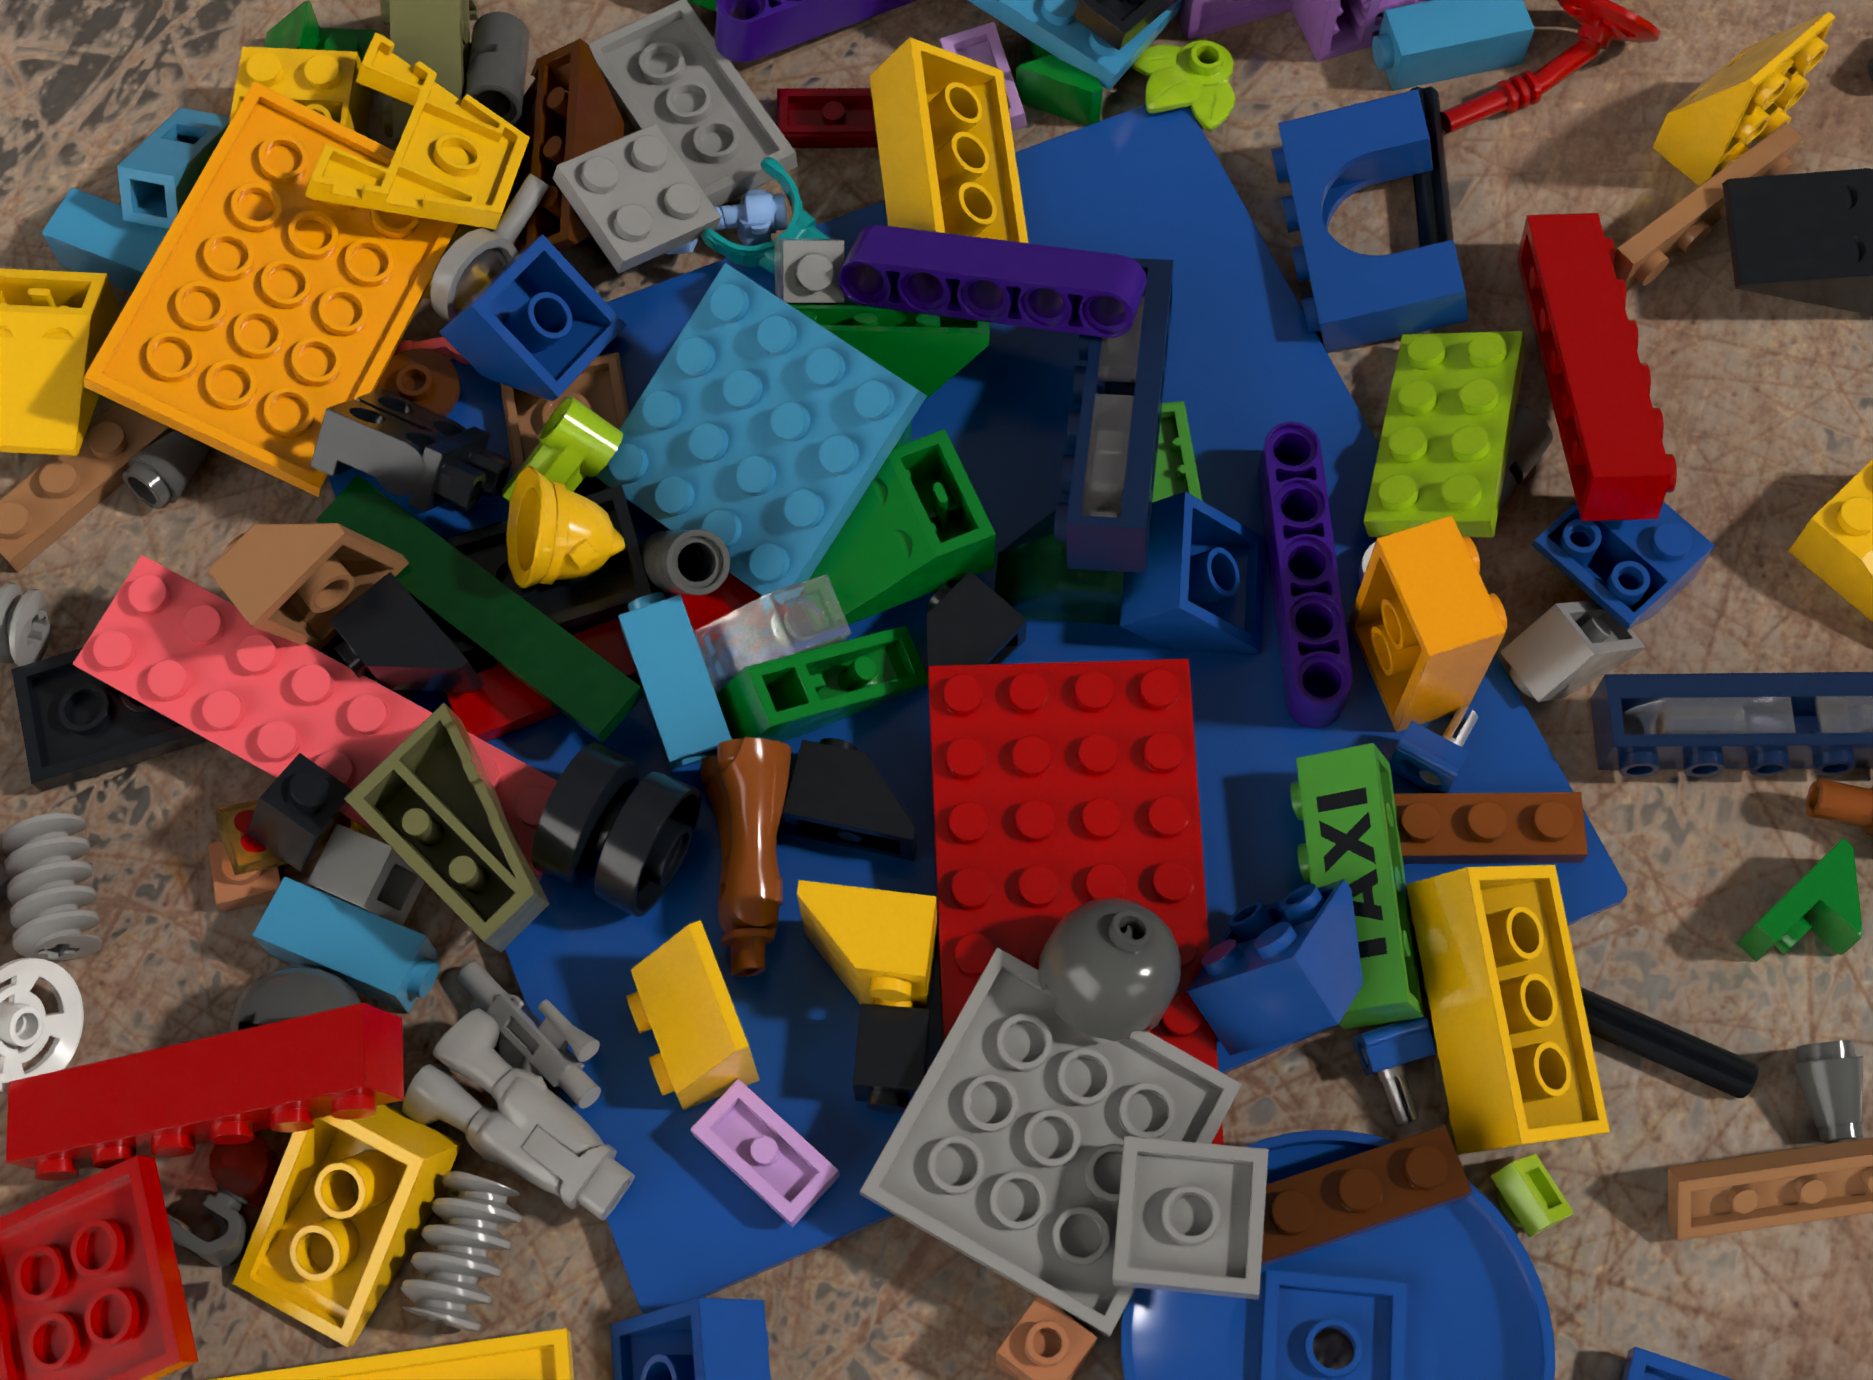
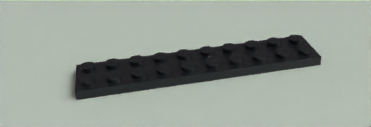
M622 485L584 496L597 503L608 513L614 529L621 534L625 542V549L611 556L600 569L587 576L555 580L552 585L537 583L528 588H521L515 583L508 565L506 539L508 519L444 538V540L567 632L618 617L620 614L629 612L628 604L653 593L644 567L640 543L628 500ZM423 608L469 662L487 657V655ZM337 634L320 652L348 666L334 650L343 641L340 635ZM82 648L12 669L31 784L41 792L208 741L72 665ZM370 671L364 674V676L379 683Z

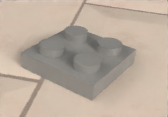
M656 123L558 164L553 175V180L618 274L701 237L702 232L706 228L716 230L722 218Z
M1124 1136L1112 1284L1116 1286L1259 1300L1269 1149Z

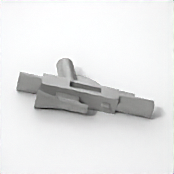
M471 962L461 969L457 979L474 997L469 1006L470 1009H482L493 1017L499 1025V1052L503 1060L513 1068L525 1069L537 1076H541L543 1079L545 1078L553 1087H561L580 1108L583 1109L591 1106L600 1096L601 1089L582 1070L584 1067L582 1062L589 1060L596 1054L600 1042L572 1025L547 999L543 1000L538 1006V1010L545 1016L542 1022L527 1008L518 996L508 994L478 962ZM568 1045H570L574 1054L567 1048Z

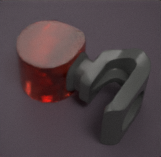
M254 1133V1140L248 1143L236 1145L215 1144L210 1154L209 1169L212 1177L218 1182V1191L215 1196L207 1195L201 1205L209 1210L220 1226V1235L216 1240L206 1242L184 1229L170 1215H167L173 1241L205 1262L218 1268H227L242 1260L249 1243L250 1227L248 1221L239 1214V1211L243 1206L260 1207L264 1205L281 1163L279 1155L258 1134Z

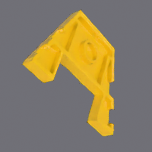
M375 32L360 65L355 82L414 106L388 168H385L325 144L310 177L305 196L318 201L496 230L530 137L467 94L462 100L454 96L435 82L437 72L421 61L417 62L414 67L393 53L395 43Z

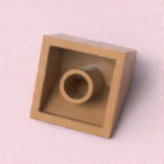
M338 523L254 524L246 533L235 537L226 546L224 555L208 572L252 627L302 646L307 644L321 651L338 634L328 620L389 572L396 577L409 562L402 554Z

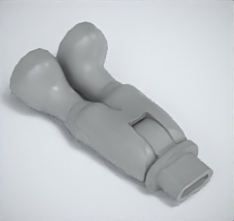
M480 1008L470 1011L444 1034L432 1053L436 1059L451 1070L467 1077L490 1093L497 1102L498 1109L485 1107L463 1089L459 1079L443 1065L428 1064L419 1070L408 1086L402 1104V1112L420 1124L430 1125L441 1120L456 1127L466 1134L465 1137L470 1146L481 1155L483 1160L498 1162L533 1185L562 1198L563 1203L570 1209H575L582 1205L600 1220H605L626 1193L635 1175L614 1160L617 1154L616 1149L609 1144L604 1145L595 1130L573 1108L547 1088L541 1076H537L525 1069L513 1068L503 1060L494 1049L500 1029L493 1017Z

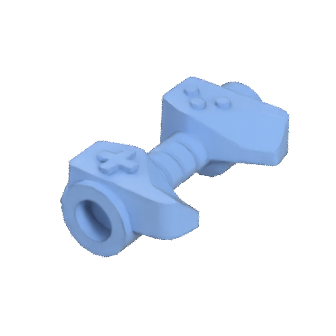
M752 189L744 194L740 204L714 206L722 217L716 230L737 228L738 238L745 246H757L772 241L771 234L776 233V230H786L788 227L784 194L772 195V192ZM698 238L666 252V254L691 253L698 242Z

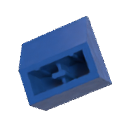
M1664 501L1658 519L1581 521L1577 503L1575 502L1532 543V546L1627 630L1654 617L1696 577L1715 547L1713 543Z
M1345 879L1319 888L1315 884L1310 883L1295 889L1283 900L1265 906L1261 901L1244 906L1229 919L1228 925L1230 929L1221 942L1203 956L1201 960L1203 968L1187 989V993L1230 1056L1338 1025L1363 985L1351 888Z

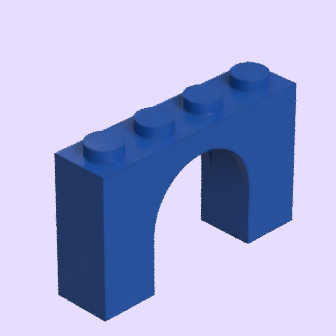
M1418 89L1278 123L1282 146L1271 149L1278 184L1290 181L1293 194L1281 198L1288 233L1300 230L1303 243L1301 246L1291 248L1298 282L1310 280L1313 296L1302 298L1309 333L1321 331L1326 352H1335L1401 337L1402 334H1414L1469 321L1466 291L1454 240L1388 255H1366L1345 248L1328 232L1330 220L1336 209L1345 199L1358 190L1377 183L1433 170L1430 138Z

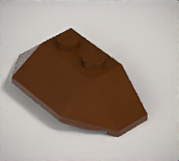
M581 38L537 58L531 73L535 80L524 94L522 115L514 126L529 136L530 139L502 215L529 173L550 186L513 243L518 253L522 252L542 234L558 251L571 247L592 236L553 180V175L558 164L623 137V118L589 45Z

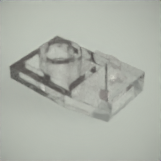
M826 574L770 592L696 630L694 634L715 693H718L746 666L845 641L851 634V631L830 579Z

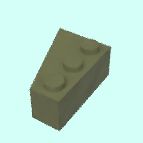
M380 0L383 23L390 25V41L395 43L393 53L413 67L419 61L438 73L435 79L437 84L462 100L465 92L471 46L469 20L479 19V5L477 1ZM392 97V102H384L383 123L386 136L388 138L393 137L394 142L398 146L414 106Z
M445 703L434 711L344 798L486 944L499 952H502L549 905L462 720Z

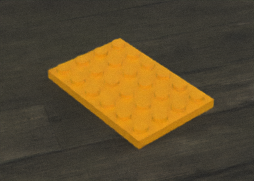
M254 81L86 372L84 387L319 497L330 475L312 468L310 465L326 408L351 399L356 400L357 397L374 392L421 303L442 256L449 249L461 224L318 201L306 197L305 193L310 177L325 144L385 168L389 167L395 151Z

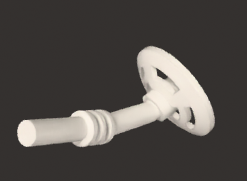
M20 958L0 966V984L12 978L11 984L0 988V1092L8 1093L10 1081L65 1069L78 1047L84 1021L81 994L71 975L54 962L40 958ZM38 978L45 981L52 989L57 1000L59 1012L46 1014L41 1000L30 992ZM49 1036L54 1037L55 1039L45 1056L36 1065L24 1071L22 1063L34 1058L43 1049ZM17 1045L22 1046L23 1048L18 1050Z

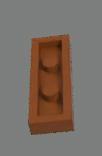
M1581 792L1394 794L1403 864L1582 863L1588 855Z

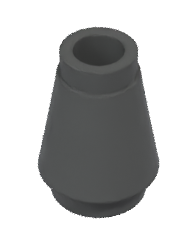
M174 430L129 458L130 467L123 473V479L128 488L141 501L152 508L160 509L166 502L175 503L213 447Z
M1842 1040L1797 1046L1799 1063L1793 1064L1814 1124L1818 1128L1820 1142L1862 1138L1864 1057L1856 1056L1854 1041Z

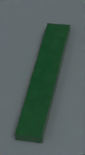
M359 475L348 484L315 520L317 524L338 523L402 554L409 564L396 576V579L419 605L601 743L608 738L645 695L641 686Z

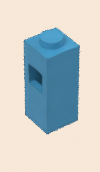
M1431 0L1386 9L1379 35L1373 37L1372 51L1377 68L1379 70L1385 69L1392 90L1395 91L1521 65L1524 62L1535 28L1523 0Z
M180 107L118 164L123 220L169 229L226 131L230 116Z
M71 187L41 234L61 266L76 272L107 273L112 286L132 293L169 229L124 221L120 205Z
M657 592L630 602L628 604L629 612L618 615L620 627L641 688L645 694L644 696L670 771L700 762L705 757L717 756V745L732 739L681 594L666 599L663 592Z
M285 876L252 934L269 955L293 965L309 964L341 978L356 992L408 1014L417 997L423 999L430 992L439 972V962L436 961L439 954L426 935Z

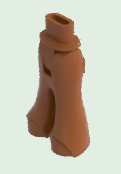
M744 737L723 741L717 745V756L705 757L700 760L702 790L711 802L721 844L722 859L718 919L725 933L720 936V945L731 948L732 976H755L765 971V945L774 941L780 905H783V877H780L776 845L777 831L788 787L791 746L770 739Z

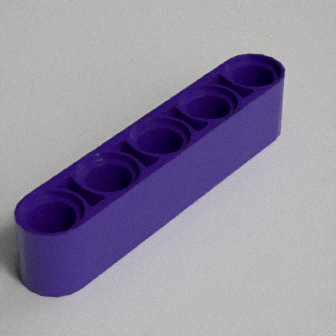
M717 0L715 45L718 52L731 61H753L917 0Z
M871 225L862 229L857 235L839 271L838 283L841 291L847 298L857 304L868 307L1114 338L1126 334L1132 327L1145 292L1147 277L1146 272L1138 262L1130 257L1118 254Z
M1289 421L1280 423L1272 428L1265 438L1258 467V485L1286 706L1289 714L1297 723L1307 728L1319 729L1330 726L1339 718L1352 686V669L1321 444L1317 434L1310 427L1299 422ZM1282 456L1292 457L1298 460L1300 465H1286L1277 458ZM1289 511L1299 512L1305 515L1309 521L1295 522L1288 519L1283 513ZM1296 567L1307 568L1317 578L1310 580L1301 579L1295 576L1290 569ZM1303 624L1314 625L1320 628L1325 636L1320 638L1308 637L1302 634L1297 626ZM1311 682L1322 683L1332 691L1333 696L1326 698L1316 697L1310 694L1304 685Z

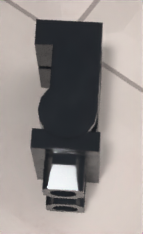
M382 388L357 397L356 400L351 399L326 408L310 467L331 476L356 468L375 476L381 486L392 494L400 496L411 494L408 505L424 512L443 503H448L461 510L468 511L477 505L482 494L490 498L502 494L512 461L486 450L491 433L475 426L466 429L447 417Z

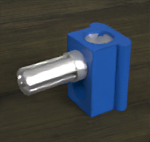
M1461 706L1457 709L1442 736L1411 721L1389 761L1391 771L1431 793H1448L1470 751L1462 748L1478 719L1474 710L1471 711L1456 739L1452 736L1469 707Z
M1425 1015L1421 1018L1403 1020L1352 1037L1353 1046L1358 1053L1365 1076L1378 1073L1397 1125H1407L1408 1122L1414 1123L1419 1118L1405 1077L1406 1072L1403 1064L1437 1054L1429 1030V1022Z

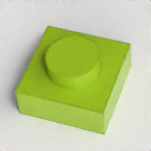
M1536 1153L1513 1161L1490 1176L1499 1189L1497 1198L1503 1212L1512 1223L1518 1227H1523L1529 1237L1554 1227L1574 1214V1211Z

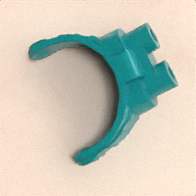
M771 157L764 158L760 163L762 169L781 185L783 192L788 198L793 215L787 229L776 238H829L815 227L817 220L803 209V201L800 199L799 190L792 177L786 173L783 166L776 159ZM706 228L702 232L703 242L716 253L723 254L735 264L753 268L761 266L775 275L774 240L757 246H745L730 242L710 228Z

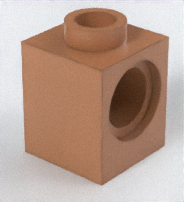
M1037 1296L996 1351L995 1364L1016 1380H1072L1093 1351L1097 1337L1057 1306Z

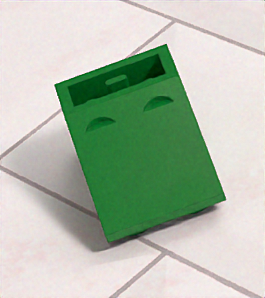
M945 429L893 448L800 592L819 636L937 591L948 581L957 583L970 570L975 575L995 568L996 533Z

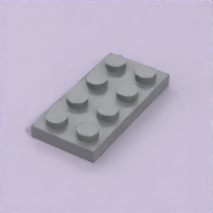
M687 0L674 2L588 44L611 95L635 130L639 131L656 123L713 206L719 207L772 180L773 178L760 165L764 158L771 157L776 159L786 172L798 167L796 152L731 61L718 52L715 39Z

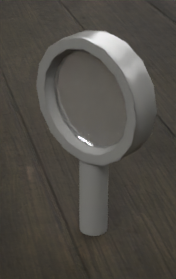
M529 173L500 218L496 230L492 231L486 228L472 230L451 245L442 256L433 274L430 289L432 308L440 318L449 322L503 267L519 254L513 243L549 189V185Z

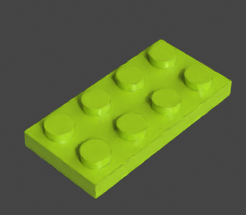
M1523 331L1402 334L1364 516V525L1368 537H1383L1451 515L1462 536L1494 537L1526 353Z

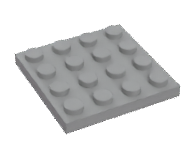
M997 947L862 1186L860 1195L1033 1295L1040 1296L1066 1314L1104 1336L1109 1337L1136 1288L1112 1284L1124 1136L1211 1144L1242 1084L1152 1033L1147 1032L1145 1029L1133 1031L1128 1039L1118 1041L1084 1034L1064 1022L1054 1011L1058 1002L1050 994L1047 984L1042 991L1038 980V970Z

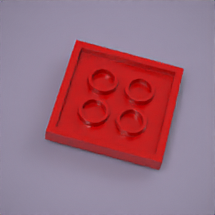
M133 1156L0 1217V1380H157L199 1362L155 1157Z

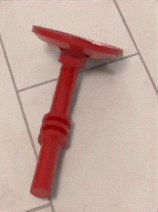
M1557 0L1560 6L1574 20L1581 24L1576 34L1580 40L1534 73L1529 70L1521 72L1520 75L1509 77L1508 80L1499 81L1496 89L1441 111L1442 127L1445 132L1451 133L1502 111L1512 114L1517 112L1518 109L1527 108L1529 104H1537L1540 102L1542 94L1597 57L1601 49L1607 50L1612 40L1635 43L1656 42L1661 32L1641 16L1609 0Z

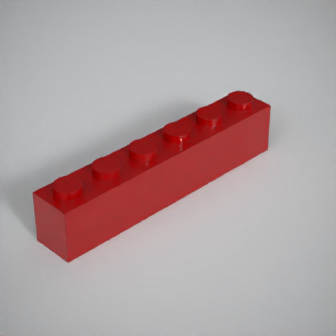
M1598 213L1527 215L1517 263L1581 521L1658 519L1666 493H1671L1675 489L1677 467L1674 456L1666 454L1663 446V415L1660 408H1653L1649 396L1651 389L1650 369L1647 363H1640L1637 353L1639 341L1638 327L1636 321L1628 320L1626 314V284L1623 278H1616L1613 239L1605 237Z
M358 1003L10 1081L8 1084L6 1163L35 1170V1178L38 1180L64 1181L77 1178L79 1176V1168L93 1165L95 1168L107 1169L136 1155L151 1153L159 1157H180L194 1153L195 1144L211 1141L221 1145L243 1144L254 1140V1131L271 1128V1130L277 1132H300L314 1128L316 1118L332 1115V1117L337 1119L354 1120L374 1116L376 1114V1106L404 1100L402 1017L366 1003Z

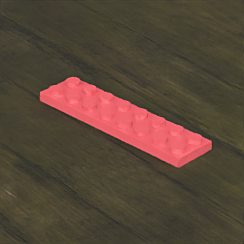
M141 555L72 664L275 778H278L294 758L301 753L351 789L360 784L432 714V712L364 675L358 678L348 666L307 644L302 646L252 627L234 604L144 555ZM468 732L539 881L543 872L536 870L532 864L533 841L539 820L557 780ZM349 804L343 815L378 834Z

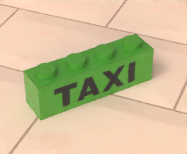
M1374 743L1296 758L1299 781L1291 782L1290 795L1297 819L1304 821L1306 843L1298 845V862L1302 877L1306 883L1311 882L1317 888L1345 879L1352 890L1363 985L1338 1025L1346 1030L1424 1017L1390 763Z

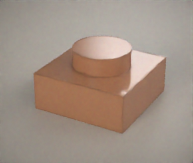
M241 836L207 844L216 905L223 912L271 901L284 878L282 859L268 849L258 853L246 851L241 846Z

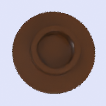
M411 349L398 353L390 359L374 391L383 388L446 417L458 402L461 384L455 366L447 357L429 349Z

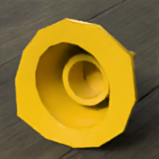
M527 466L518 474L510 498L506 539L508 565L515 583L521 588H528L537 583L552 585L555 580L587 576L600 569L611 556L625 549L624 538L614 529L608 513L597 503L566 489V486L559 481L546 479L532 466Z

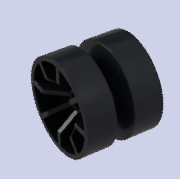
M593 742L576 754L557 781L537 826L532 847V864L536 870L575 888L586 885L595 876L594 892L598 899L636 917H641L647 914L662 897L686 856L700 812L701 794L697 788L660 771L649 773L639 783L640 768L636 760Z

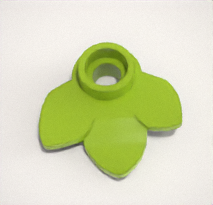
M1196 40L1186 44L1184 47L1168 44L1154 45L1148 47L1132 65V68L1137 72L1149 77L1145 89V104L1148 113H1158L1190 106L1199 124L1207 131H1213L1228 118L1233 110L1236 98L1229 80L1233 73L1234 60L1230 52L1219 43L1209 40Z

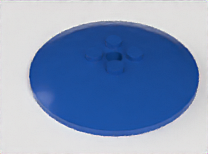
M1312 1130L1266 1138L1245 1147L1269 1149L1266 1184L1395 1141L1371 1134L1345 1130ZM1469 1182L1472 1193L1468 1198L1261 1267L1259 1300L1135 1288L1122 1314L1121 1359L1124 1380H1554L1556 1366L1554 1333L1549 1306L1541 1281L1526 1249L1513 1228L1496 1207ZM1325 1330H1335L1344 1334L1352 1346L1351 1362L1341 1369H1330L1320 1364L1313 1352L1314 1337Z

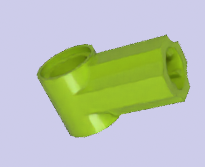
M572 395L567 397L555 409L539 435V444L503 487L502 496L510 502L518 474L527 466L534 467L548 480L563 483L566 489L574 492L586 476L590 478L596 476L608 464L623 439V433Z

